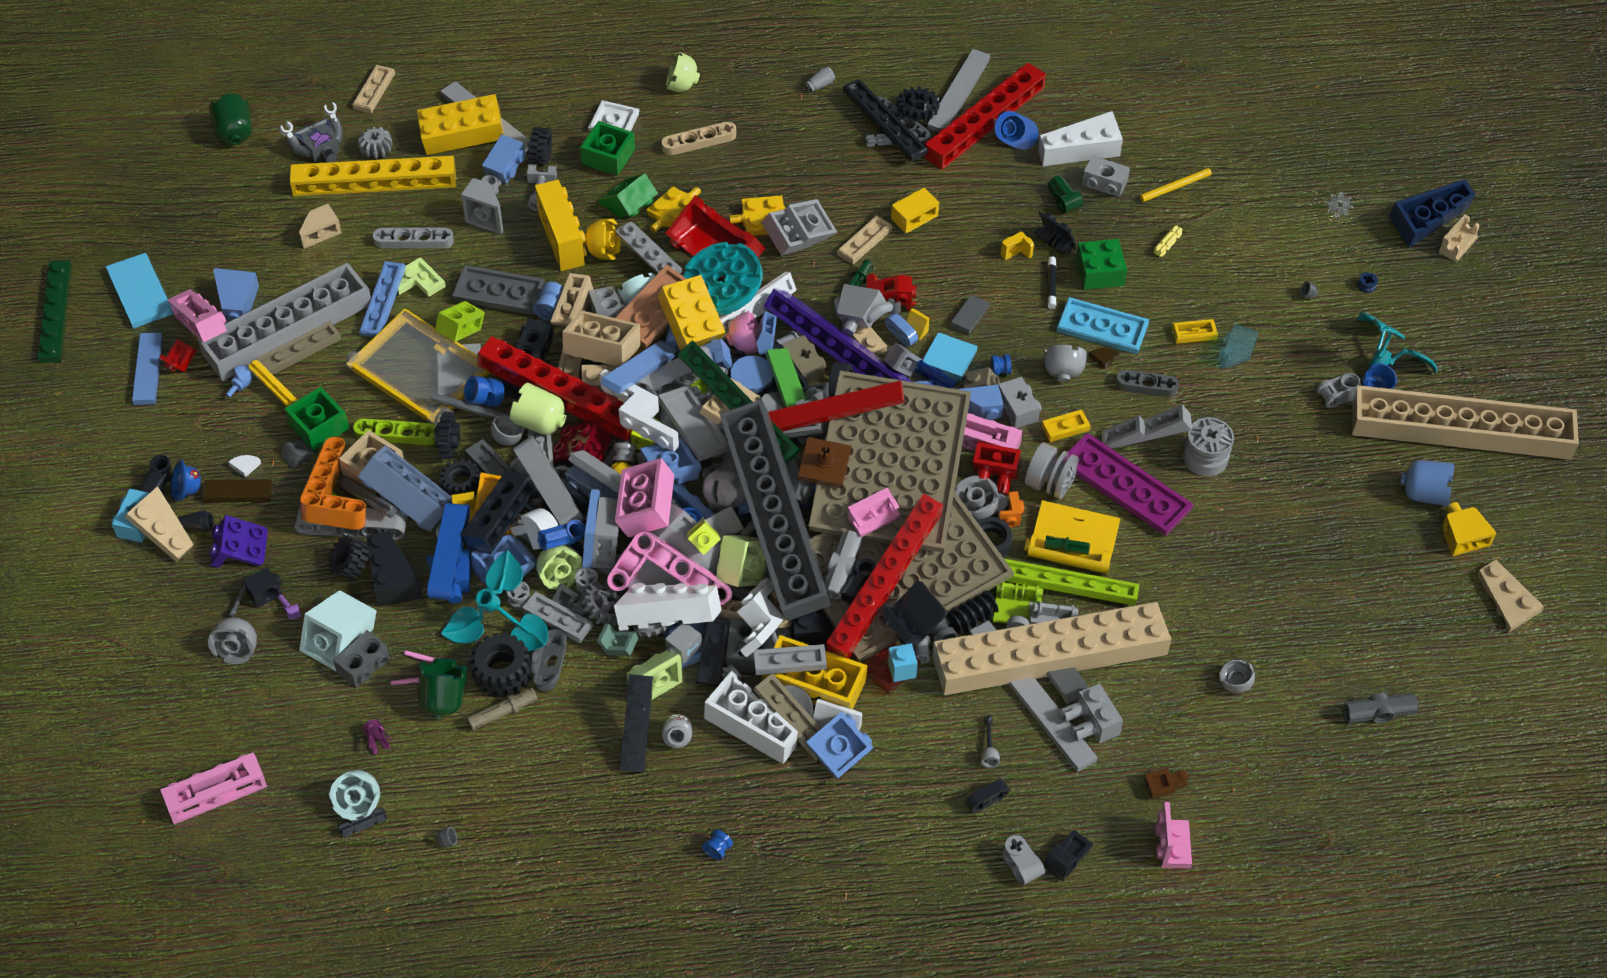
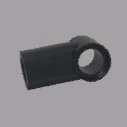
M156 455L150 460V470L139 491L150 493L158 486L162 492L165 484L171 481L173 468L167 456Z
M862 558L856 562L855 570L840 591L844 602L851 605L876 567L872 559ZM862 571H868V572H870V573H868V574H863V573H861V572H862Z

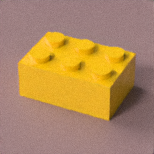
M701 275L661 288L657 297L680 351L692 340L701 347L708 344L711 340L723 337L725 334L724 327Z

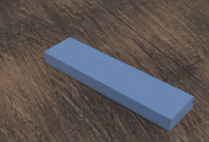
M384 261L359 331L361 336L374 338L385 327L406 269L404 263Z
M140 333L132 398L134 405L156 404L161 362L159 356L162 353L163 344L162 333Z

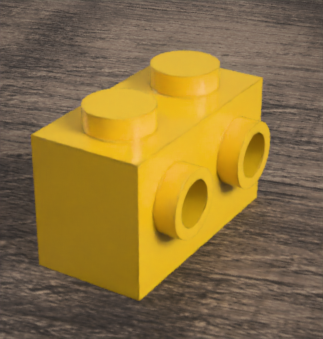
M922 188L919 191L913 192L908 197L896 201L892 205L891 219L905 233H908L936 218L939 211V202L925 188Z

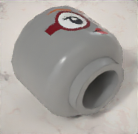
M681 714L668 716L661 726L664 743L672 748L686 746L692 738V724L690 720Z

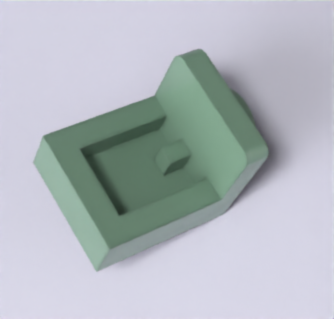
M605 624L597 642L607 655L630 656L639 637L635 632L615 631L611 624Z

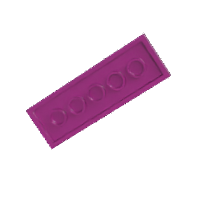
M1089 433L1068 451V459L1072 454L1079 458L1076 471L1078 477L1164 536H1167L1193 508V503Z

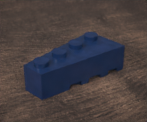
M1466 179L1395 202L1389 218L1408 248H1410L1466 211L1476 194Z

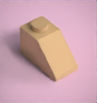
M329 204L309 211L299 231L301 244L304 249L341 234L339 219Z

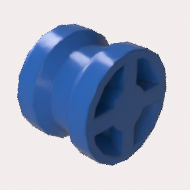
M1004 354L1002 357L991 355V370L995 375L998 376L1002 373L1011 375V359L1009 354Z
M714 829L710 834L711 838L703 843L702 848L713 859L722 860L725 856V851L732 847L733 841L724 832Z

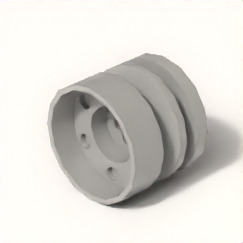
M1211 417L1200 418L1192 423V430L1188 431L1183 451L1184 463L1192 472L1202 476H1213L1225 470L1234 442V434L1230 426L1220 419Z
M1043 442L1031 460L1025 478V485L1039 491L1047 483L1046 493L1051 495L1055 491V498L1062 499L1074 481L1079 458L1072 454L1068 459V452L1064 451L1057 459V448Z

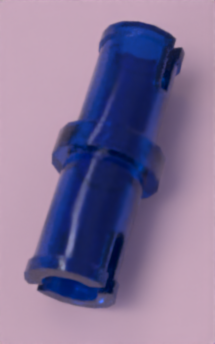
M920 360L916 365L918 368L914 369V372L927 378L933 385L937 384L940 387L952 389L956 387L954 385H957L956 380L943 374L941 369L933 368L923 360Z

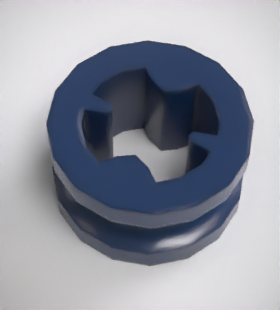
M1370 272L1362 273L1357 284L1359 290L1365 293L1374 292L1378 278Z

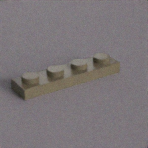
M328 321L255 360H258L273 375L342 340L341 335L334 325Z
M773 673L770 674L754 688V691L768 704V707L774 713L777 712L798 731L797 741L817 761V756L805 743L821 728Z

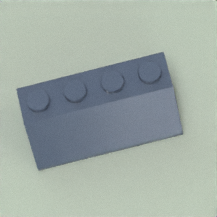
M386 445L370 459L358 475L365 486L380 493V497L383 500L393 503L398 507L400 513L410 516L420 528L429 532L441 520L445 504H452V496Z

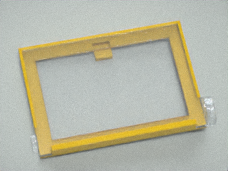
M405 308L358 353L351 351L346 358L348 362L346 365L350 370L435 426H437V423H440L441 413L453 412L452 410L455 407L430 400L432 392L463 400V390L467 378L470 376L485 378L490 373L478 367V356L458 342H454L436 332L435 327Z

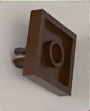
M808 437L798 480L842 489L852 446Z

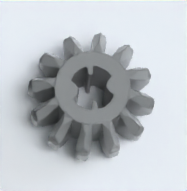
M373 127L371 130L366 128L365 132L360 133L358 147L362 156H367L368 159L374 157L377 160L378 157L385 158V154H390L393 143L388 131H384L382 127L379 129Z

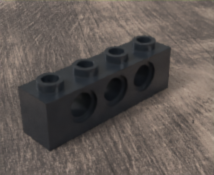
M528 318L526 325L521 328L520 339L518 342H515L514 347L544 361L554 339L553 324ZM499 378L504 385V396L520 399L522 394L519 393V390L521 388Z
M506 470L498 480L494 489L487 496L462 533L469 550L492 554L535 492V487L529 474Z

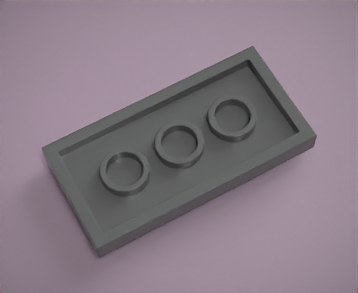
M464 265L452 297L454 302L462 303L466 301L472 305L534 316L533 307L539 298V293L543 284H545V279Z

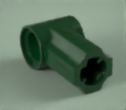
M1057 175L1048 182L1047 187L1057 199L1058 208L1063 214L1083 207L1084 202L1081 193L1078 190L1073 191L1063 177Z

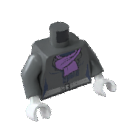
M332 102L333 111H328L326 104L324 107V112L330 116V120L326 117L294 131L293 134L291 132L293 125L289 121L286 122V127L289 130H284L283 126H280V134L288 137L287 141L296 155L309 158L314 163L324 159L330 163L337 159L336 154L340 152L339 145L342 143L343 130L339 118H336L335 115L337 107L334 102Z

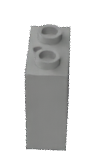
M599 497L592 567L613 569L615 567L620 528L615 522L618 499Z

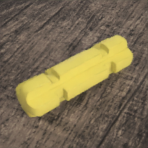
M1177 225L1173 226L1160 240V243L1154 247V254L1162 257L1177 241L1176 239L1182 235V228Z

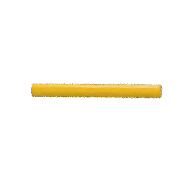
M1206 168L1141 194L1140 200L1141 202L1148 201L1208 177L1212 174L1211 170Z

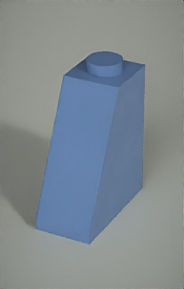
M214 268L219 299L226 322H230L250 312L259 288L256 272Z

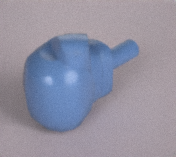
M247 365L235 367V376L231 380L232 387L225 394L228 398L236 390L241 392L252 383L254 375Z

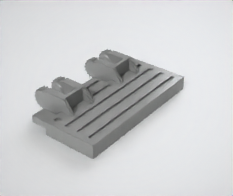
M687 385L658 395V402L698 461L731 451L723 424L717 425L700 414L701 408L713 396L711 393L701 394L697 385L693 387Z

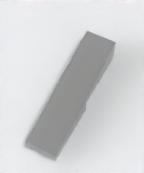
M1181 404L1145 420L1138 415L1103 430L1102 443L1112 449L1191 431V414Z

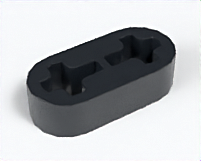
M998 779L971 794L965 803L971 812L975 814L1007 796L1010 788L1003 779Z

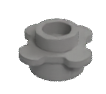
M486 175L482 178L481 181H486L492 185L495 194L499 192L500 179L494 175Z

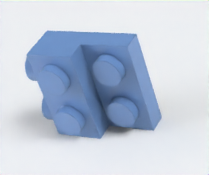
M681 437L678 438L679 447L674 452L667 448H662L658 444L640 448V455L645 463L662 458L674 473V479L678 484L699 479V472H701L700 462L694 458L691 449Z
M840 712L805 743L836 779L841 777L874 748L871 745L872 740L864 732L861 733L855 727V720L849 714L845 715L843 712Z

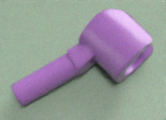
M283 595L278 596V599L286 609L289 620L301 617L298 604L290 606Z

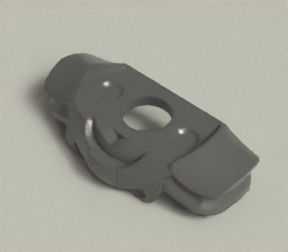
M561 629L548 630L546 645L543 648L534 650L532 653L531 672L534 674L533 682L540 691H551L560 678L567 647V635ZM557 657L558 661L554 666H546L549 658Z

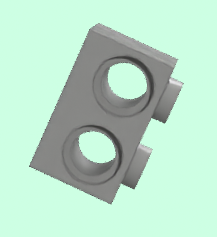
M614 286L589 291L591 309L594 314L616 318L625 308V305L622 304L621 296L618 293L616 294Z

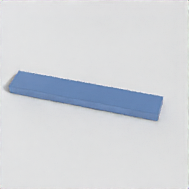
M660 340L604 376L601 384L620 394L676 357L679 350Z

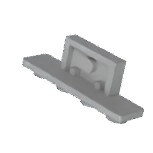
M629 222L616 230V235L657 274L666 265L679 274L682 273V268L633 222Z

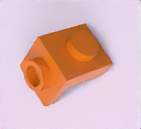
M1018 491L1009 492L1008 511H1000L998 518L1005 521L1012 528L1020 526L1021 516L1024 513L1023 500H1019Z

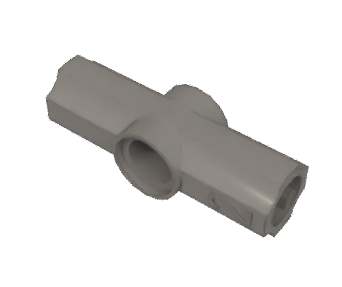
M843 531L837 550L833 552L830 559L829 573L824 584L829 598L833 600L841 599L840 591L855 568L856 555L861 545L862 537L860 538L854 531Z

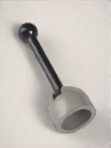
M990 715L984 717L987 731V748L981 753V765L986 768H994L1000 764L999 752L992 748L991 723L993 718Z

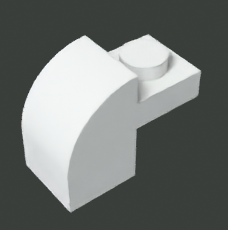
M538 508L522 515L521 519L517 520L518 525L511 527L513 536L527 533L532 548L535 550L540 549L537 533L541 530L558 526V523L547 510Z

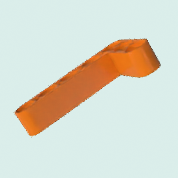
M331 437L325 441L301 495V518L308 523L358 530L366 525L365 502L358 499L331 495L341 472L339 458L345 453V442L342 438Z

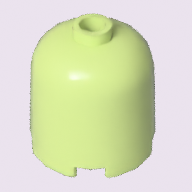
M530 383L524 384L519 390V393L522 394L519 402L514 401L511 408L510 420L513 421L512 423L543 435L551 434L558 427H562L566 420L562 399Z

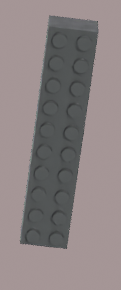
M760 399L720 414L784 616L787 621L831 606L781 449L763 400Z

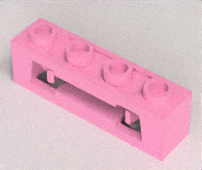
M189 289L168 299L175 318L201 341L206 342L227 331L224 326L226 319L222 312H218L214 305L210 306L209 302L206 299L203 300L199 293L196 294Z
M968 413L962 447L976 451L977 442L1019 449L1023 431Z
M253 752L248 755H241L228 763L216 765L213 769L203 773H196L178 783H171L160 790L174 824H177L266 788L267 785ZM252 783V785L248 787H245L238 791L236 790V788ZM196 804L199 805V806L196 807V808H193V809H191V810H188V811H186V812H183L184 809H187V808H189V807H192V806H194V805H196Z

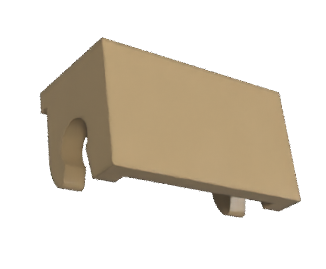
M1464 214L1444 236L1439 253L1457 262L1477 240L1479 224L1476 223L1473 228L1468 225L1470 217Z

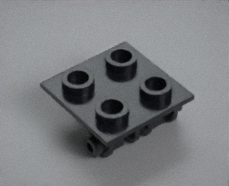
M1039 210L1038 214L1043 227L1037 228L1035 232L1037 238L1045 243L1047 242L1048 245H1051L1052 248H1055L1063 255H1069L1072 251L1071 247L1077 249L1072 229L1064 223L1059 224L1056 222V219L1051 214H1044Z

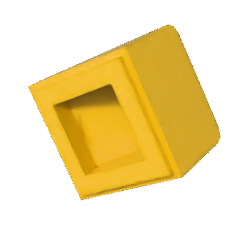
M912 308L906 322L916 331L918 340H921L928 333L930 318Z

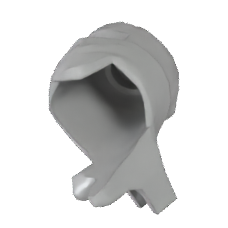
M718 469L706 477L703 484V494L709 503L724 508L731 506L735 509L746 500L739 475L736 471Z

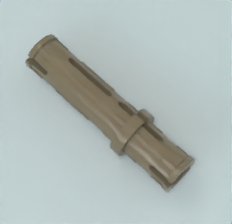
M531 687L514 696L511 694L502 702L468 716L467 720L471 729L474 731L507 714L519 712V709L538 701L536 693Z

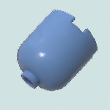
M1428 460L1412 462L1407 472H1402L1401 485H1405L1407 497L1417 502L1448 506L1451 487H1447V482H1452L1454 463Z

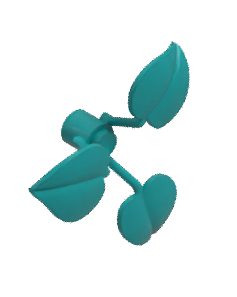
M1364 312L1359 313L1356 321L1373 323L1382 331L1376 351L1373 354L1374 356L1368 364L1369 366L1379 363L1393 365L1399 357L1407 354L1426 363L1435 374L1437 373V365L1429 357L1411 349H1403L1391 358L1392 353L1387 351L1386 347L1392 334L1402 340L1405 339V336L1374 316ZM1386 331H1387L1388 336H1387V338H1386V340H1385V342H1384V344H1383V346H1382L1383 339H1384L1385 333H1386Z
M504 551L489 568L486 575V584L489 589H482L476 595L479 612L473 607L466 606L460 608L452 615L447 626L441 632L443 636L460 644L473 643L484 633V626L481 623L484 619L483 609L487 612L498 610L517 626L512 630L511 636H516L518 641L522 640L525 647L527 646L528 652L543 648L546 645L548 629L545 622L538 615L528 613L518 622L500 607V599L496 594H501L503 590L508 592L515 590L523 579L522 567L510 551Z

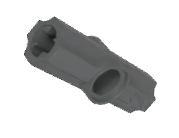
M1380 692L1369 696L1367 699L1344 702L1343 715L1348 723L1374 720L1375 723L1381 724L1392 720L1394 717L1417 714L1418 701L1413 693L1387 696L1386 693Z

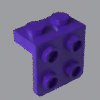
M225 515L218 525H214L211 533L214 541L209 550V556H211L210 566L219 568L227 557L261 566L265 559L267 528Z

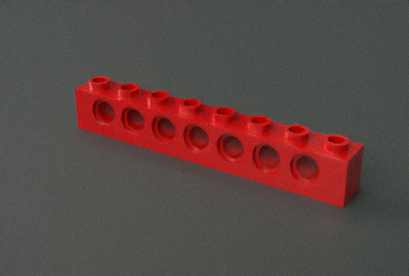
M1030 63L1025 64L1022 68H1018L1012 76L1007 77L1003 83L993 88L984 98H980L974 106L968 108L959 118H955L946 128L941 129L935 137L927 140L925 146L928 148V154L924 158L943 170L993 130L999 115L1007 111L1015 112L1044 89L1046 73Z
M493 336L477 353L478 367L519 388H522L526 383L541 388L562 399L565 411L587 422L597 420L607 432L624 441L630 438L633 430L626 429L620 424L619 409L624 402L617 397L609 395L597 387L591 386L579 378L573 377L561 369L553 367L541 359L535 358L523 350L517 349Z
M923 493L828 639L827 652L847 659L851 657L878 615V609L883 603L885 604L942 516V503Z

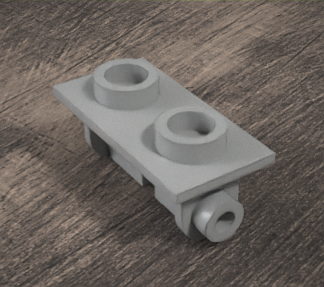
M1037 601V603L1029 602L1030 623L1078 616V608H1075L1074 605L1063 606L1042 603L1041 601Z

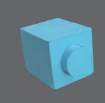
M912 643L890 647L888 651V666L893 682L916 678L918 663Z

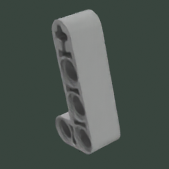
M700 347L712 359L709 348ZM677 358L656 369L635 383V385L658 396L690 385L700 378L680 358Z

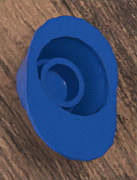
M1003 112L995 122V134L998 139L1015 148L1029 149L1038 140L1039 132L1035 122L1016 112Z

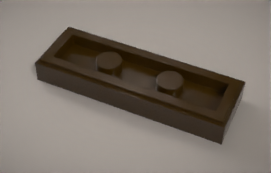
M272 479L204 480L202 500L203 503L270 502L273 486Z

